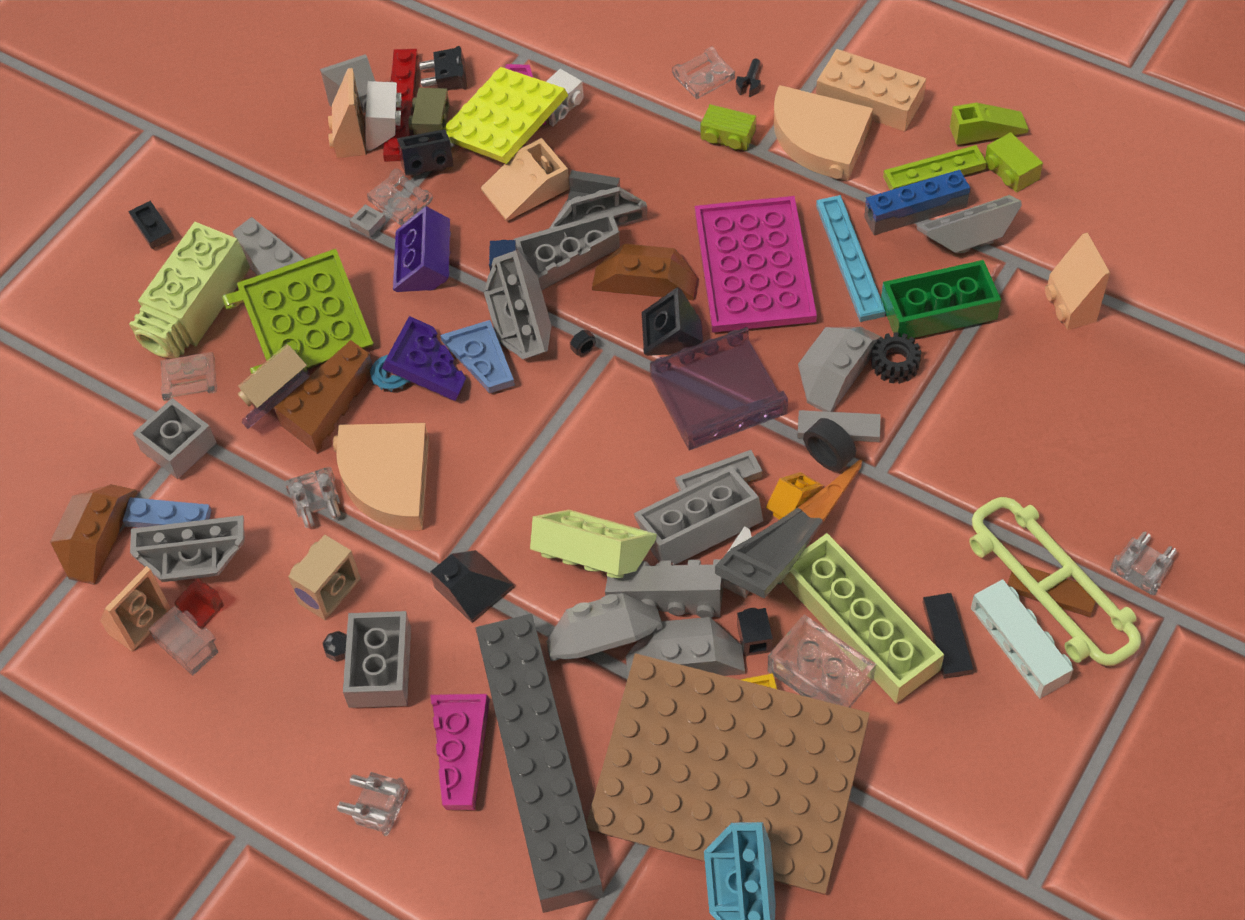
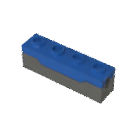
M957 170L866 197L864 218L873 235H878L967 208L970 186L961 171Z

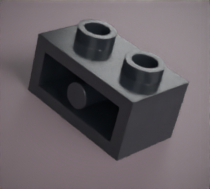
M445 129L397 138L401 165L405 175L416 176L423 172L432 170L442 171L447 167L454 166L451 143Z

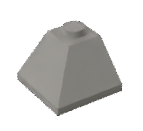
M366 54L320 69L328 103L332 107L347 69L353 68L362 111L366 113L367 81H375Z

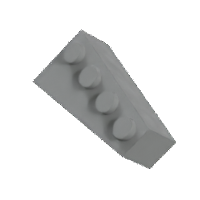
M714 559L713 565H701L700 560H688V565H675L672 561H660L655 566H649L646 561H642L635 572L624 574L623 578L607 576L605 596L624 593L657 608L658 611L669 612L672 615L691 614L701 618L720 617L724 578L715 574V565L721 559Z

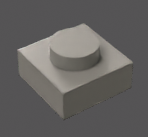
M365 204L349 221L352 228L371 237L386 222L384 214Z

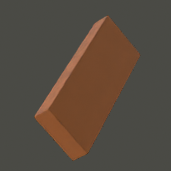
M1022 565L1038 583L1051 575L1050 573ZM1011 571L1007 585L1013 587L1018 595L1038 601ZM1065 579L1046 591L1062 609L1091 617L1095 600L1078 582Z

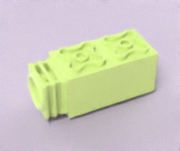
M197 222L192 224L138 300L141 305L140 313L135 315V320L131 321L129 325L142 347L158 356L178 362L179 356L185 352V347L188 348L190 344L197 346L225 304L222 296L233 293L238 287L237 283L242 281L251 268L238 239Z

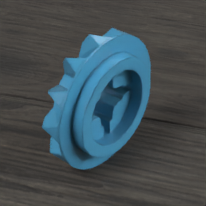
M388 355L376 360L371 368L370 375L373 384L377 385L380 390L389 389L392 392L394 388L399 387L403 389L405 383H410L409 380L400 376L392 375L390 378L388 377L387 372L389 371L382 369Z

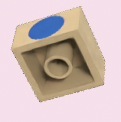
M324 535L310 547L305 558L293 566L288 576L298 603L324 620L328 618L361 579L352 551L327 535Z

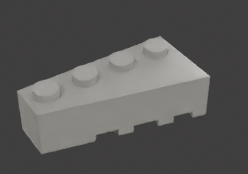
M611 211L514 239L516 240L517 250H519L536 273L541 291L620 248L619 230Z
M252 217L232 231L234 237L238 239L252 271L257 276L304 260V258Z

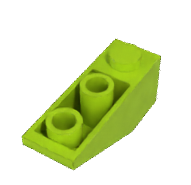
M977 102L953 106L950 129L956 145L1000 138L1010 132L1013 135L1028 133L1029 130L1021 111Z

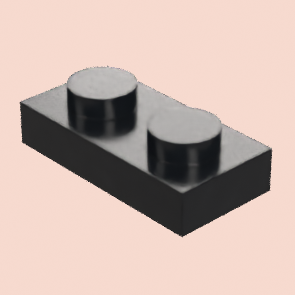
M151 200L128 211L131 219L151 249L174 239L171 230Z

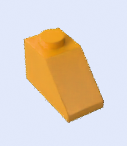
M802 472L779 478L766 508L773 511V516L780 520L821 491L823 485Z

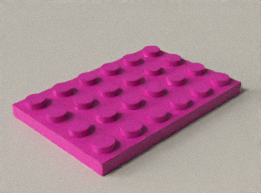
M795 196L695 206V218L712 332L816 322L817 314Z

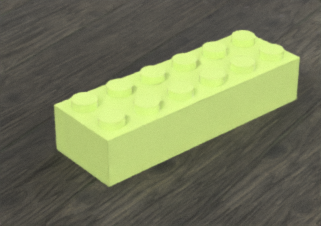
M828 533L805 548L782 582L895 703H898L941 670L944 657L941 650Z

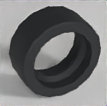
M820 418L804 433L803 441L810 455L826 469L840 471L856 456V447L853 440L835 421L828 418Z

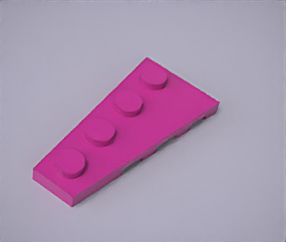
M487 694L430 695L434 711L433 724L437 738L436 751L440 765L439 779L442 805L446 810H475L490 698Z

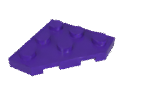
M409 316L385 359L382 369L456 401L466 377L462 371H457L453 364L454 358L447 347L441 345L436 338L438 333L434 327Z

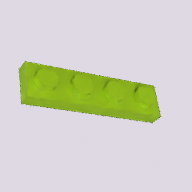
M974 145L884 170L883 178L889 189L893 190L960 170L963 175L986 169L987 162L978 146Z

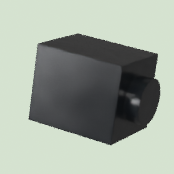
M748 608L742 612H737V629L743 656L772 652L773 637L766 608Z

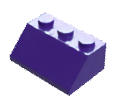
M425 206L396 230L394 291H430L447 281L450 274V218Z

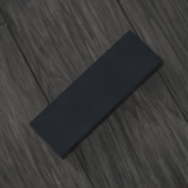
M952 593L923 597L922 603L933 642L944 654L941 667L943 678L973 674L974 669Z

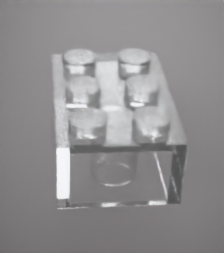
M804 614L768 655L767 671L770 674L773 673L777 679L802 696L851 708L874 680L876 663Z

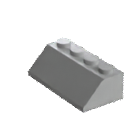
M732 466L634 513L641 530L657 534L656 541L650 548L659 562L672 561L673 564L680 563L740 533L744 526L750 528L763 521L759 496Z

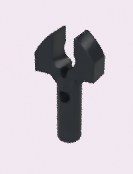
M755 58L752 60L745 77L737 76L736 90L739 95L742 94L743 88L750 85L749 97L759 93L761 80L755 79L761 64L759 59Z

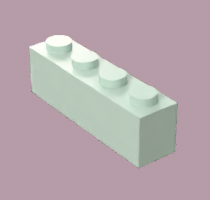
M1002 579L974 595L971 610L1039 699L1069 683L1073 672L1070 659L1065 654L1059 652L1052 636L1047 631L1041 629L1034 613L1024 607L1013 587H1009Z

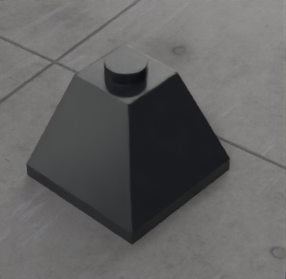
M678 287L641 312L644 354L647 356L685 354L703 342L702 321L683 291Z
M476 550L452 553L430 571L434 588L471 623L514 588V584Z

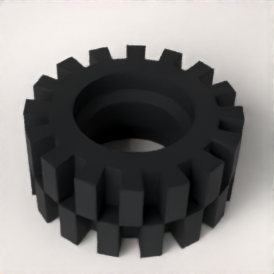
M894 332L893 337L888 333L885 334L884 339L882 337L878 338L877 343L875 342L873 346L871 366L872 369H875L874 373L876 376L881 374V380L885 381L886 378H889V383L893 384L894 379H898L899 384L903 383L904 378L909 381L912 376L915 377L917 370H919L921 358L920 346L918 343L914 344L915 339L911 337L907 340V334L904 333L902 337H898V332ZM896 353L903 355L906 360L896 363L888 360L886 356Z

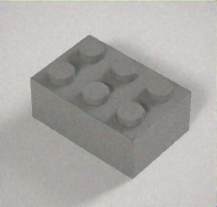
M406 611L348 613L343 694L349 708L407 706L411 625Z

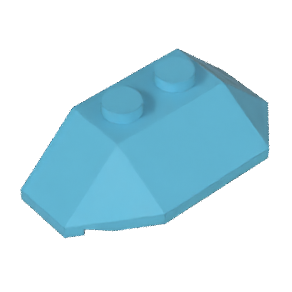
M763 822L731 823L704 851L709 913L715 920H775L776 900L771 842Z

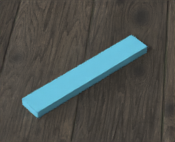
M841 195L816 200L817 210L859 321L863 322L885 317L886 311Z

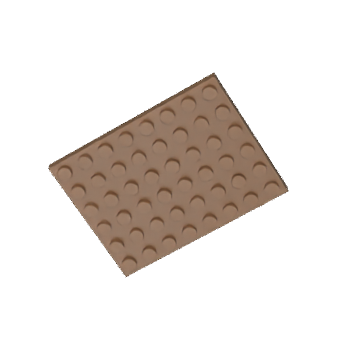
M635 653L586 823L587 829L592 832L705 862V849L731 823L763 822L771 842L774 881L826 895L870 713Z

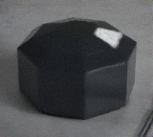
M581 330L570 341V349L576 355L584 356L595 346L596 337L589 330Z
M336 631L326 636L322 644L327 658L335 662L345 659L347 634Z

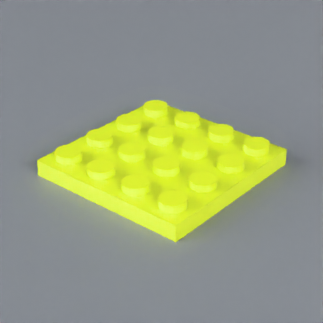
M500 67L478 89L477 93L463 105L462 109L443 129L446 130L451 143L507 164L567 98L568 93L563 87Z

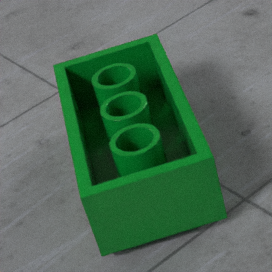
M984 260L884 281L882 285L881 301L893 333L898 332V337H902L904 333L907 334V339L911 337L916 338L998 319L1001 298Z

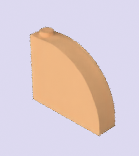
M779 85L774 101L775 135L786 154L801 166L822 175L848 181L871 127L873 108Z
M425 423L339 425L338 436L333 438L334 452H337V464L345 490L354 505L366 516L378 523L402 530H423L429 443Z

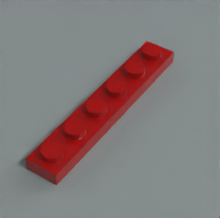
M394 49L390 82H396L397 93H401V108L396 107V111H401L400 126L395 125V136L384 142V162L401 161L397 138L411 136L409 116L413 115L412 102L415 95L418 63L417 49Z

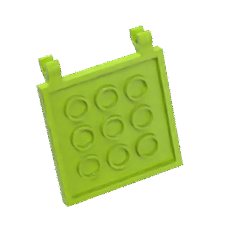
M336 249L238 282L239 291L222 296L227 310L237 307L244 302L266 361L287 344L307 365L300 371L302 372L324 364L350 340L363 349L373 346V341ZM261 365L250 368L251 374Z

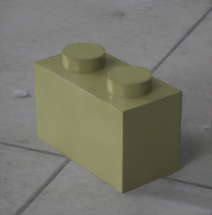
M418 89L417 97H414L412 102L414 113L409 116V129L413 130L414 135L442 130L446 126L450 108L447 89Z

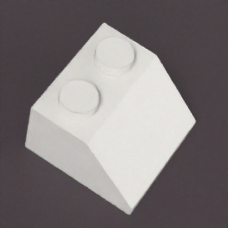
M367 81L366 151L373 150L395 136V125L400 126L401 111H396V107L401 108V93H397L396 82Z

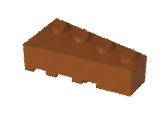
M350 340L274 407L280 426L318 454L322 448L321 443L326 436L331 435L335 429V423L349 409L348 405L351 400L359 395L370 379V371L373 366L370 354Z

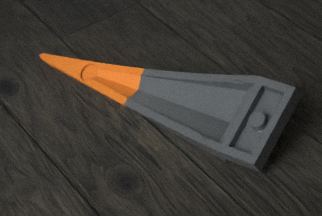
M862 460L855 462L825 488L782 519L731 548L715 565V574L765 598L777 584H781L862 467Z

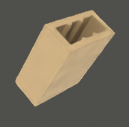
M286 344L238 385L241 389L238 395L249 407L254 404L258 408L307 365Z

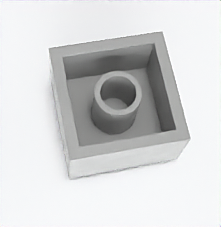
M173 398L133 433L141 452L177 479L216 444L210 426Z

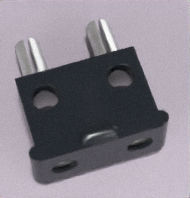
M460 46L433 52V60L419 62L421 70L435 68V77L421 79L422 87L437 85L438 88L447 90L465 89L467 87L465 59Z

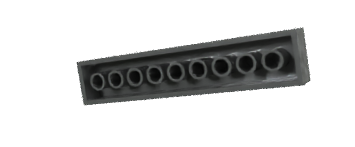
M523 615L475 627L542 912L546 913L604 898L533 615Z

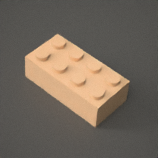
M836 49L817 80L816 94L873 108L872 121L906 131L924 99L926 78Z

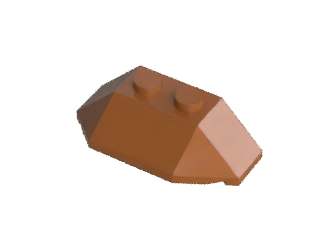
M623 244L596 267L592 291L664 297L678 287L683 291L688 300H694L697 277L675 248Z
M110 484L71 497L50 541L70 580L95 585L123 525V518L130 497L135 498L137 495L136 489Z

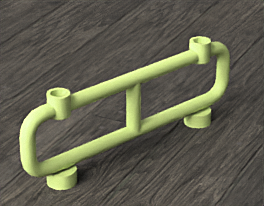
M998 497L981 506L972 517V526L977 533L969 539L973 552L982 558L993 551L1072 636V639L1067 641L1064 646L1068 656L1073 661L1079 663L1090 656L1099 664L1114 666L1132 656L1140 648L1141 636L1133 624L1136 622L1135 613L1129 607L1119 610L1036 522L1039 519V514L1034 506L1028 505L1023 508L1014 499L1007 497ZM998 509H1009L1015 515L1017 523L1023 528L1026 527L1063 567L1038 583L984 525V518ZM1072 576L1111 617L1114 627L1120 631L1123 630L1127 634L1129 643L1112 654L1103 653L1046 591Z

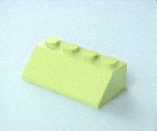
M564 510L533 516L530 549L541 552V556L545 558H561L565 564L584 565L585 570L607 572L606 575L608 577L623 578L624 574L635 572L656 541L657 534L573 510Z

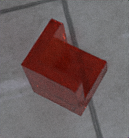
M198 578L174 602L180 616L199 629H203L224 606L219 593Z

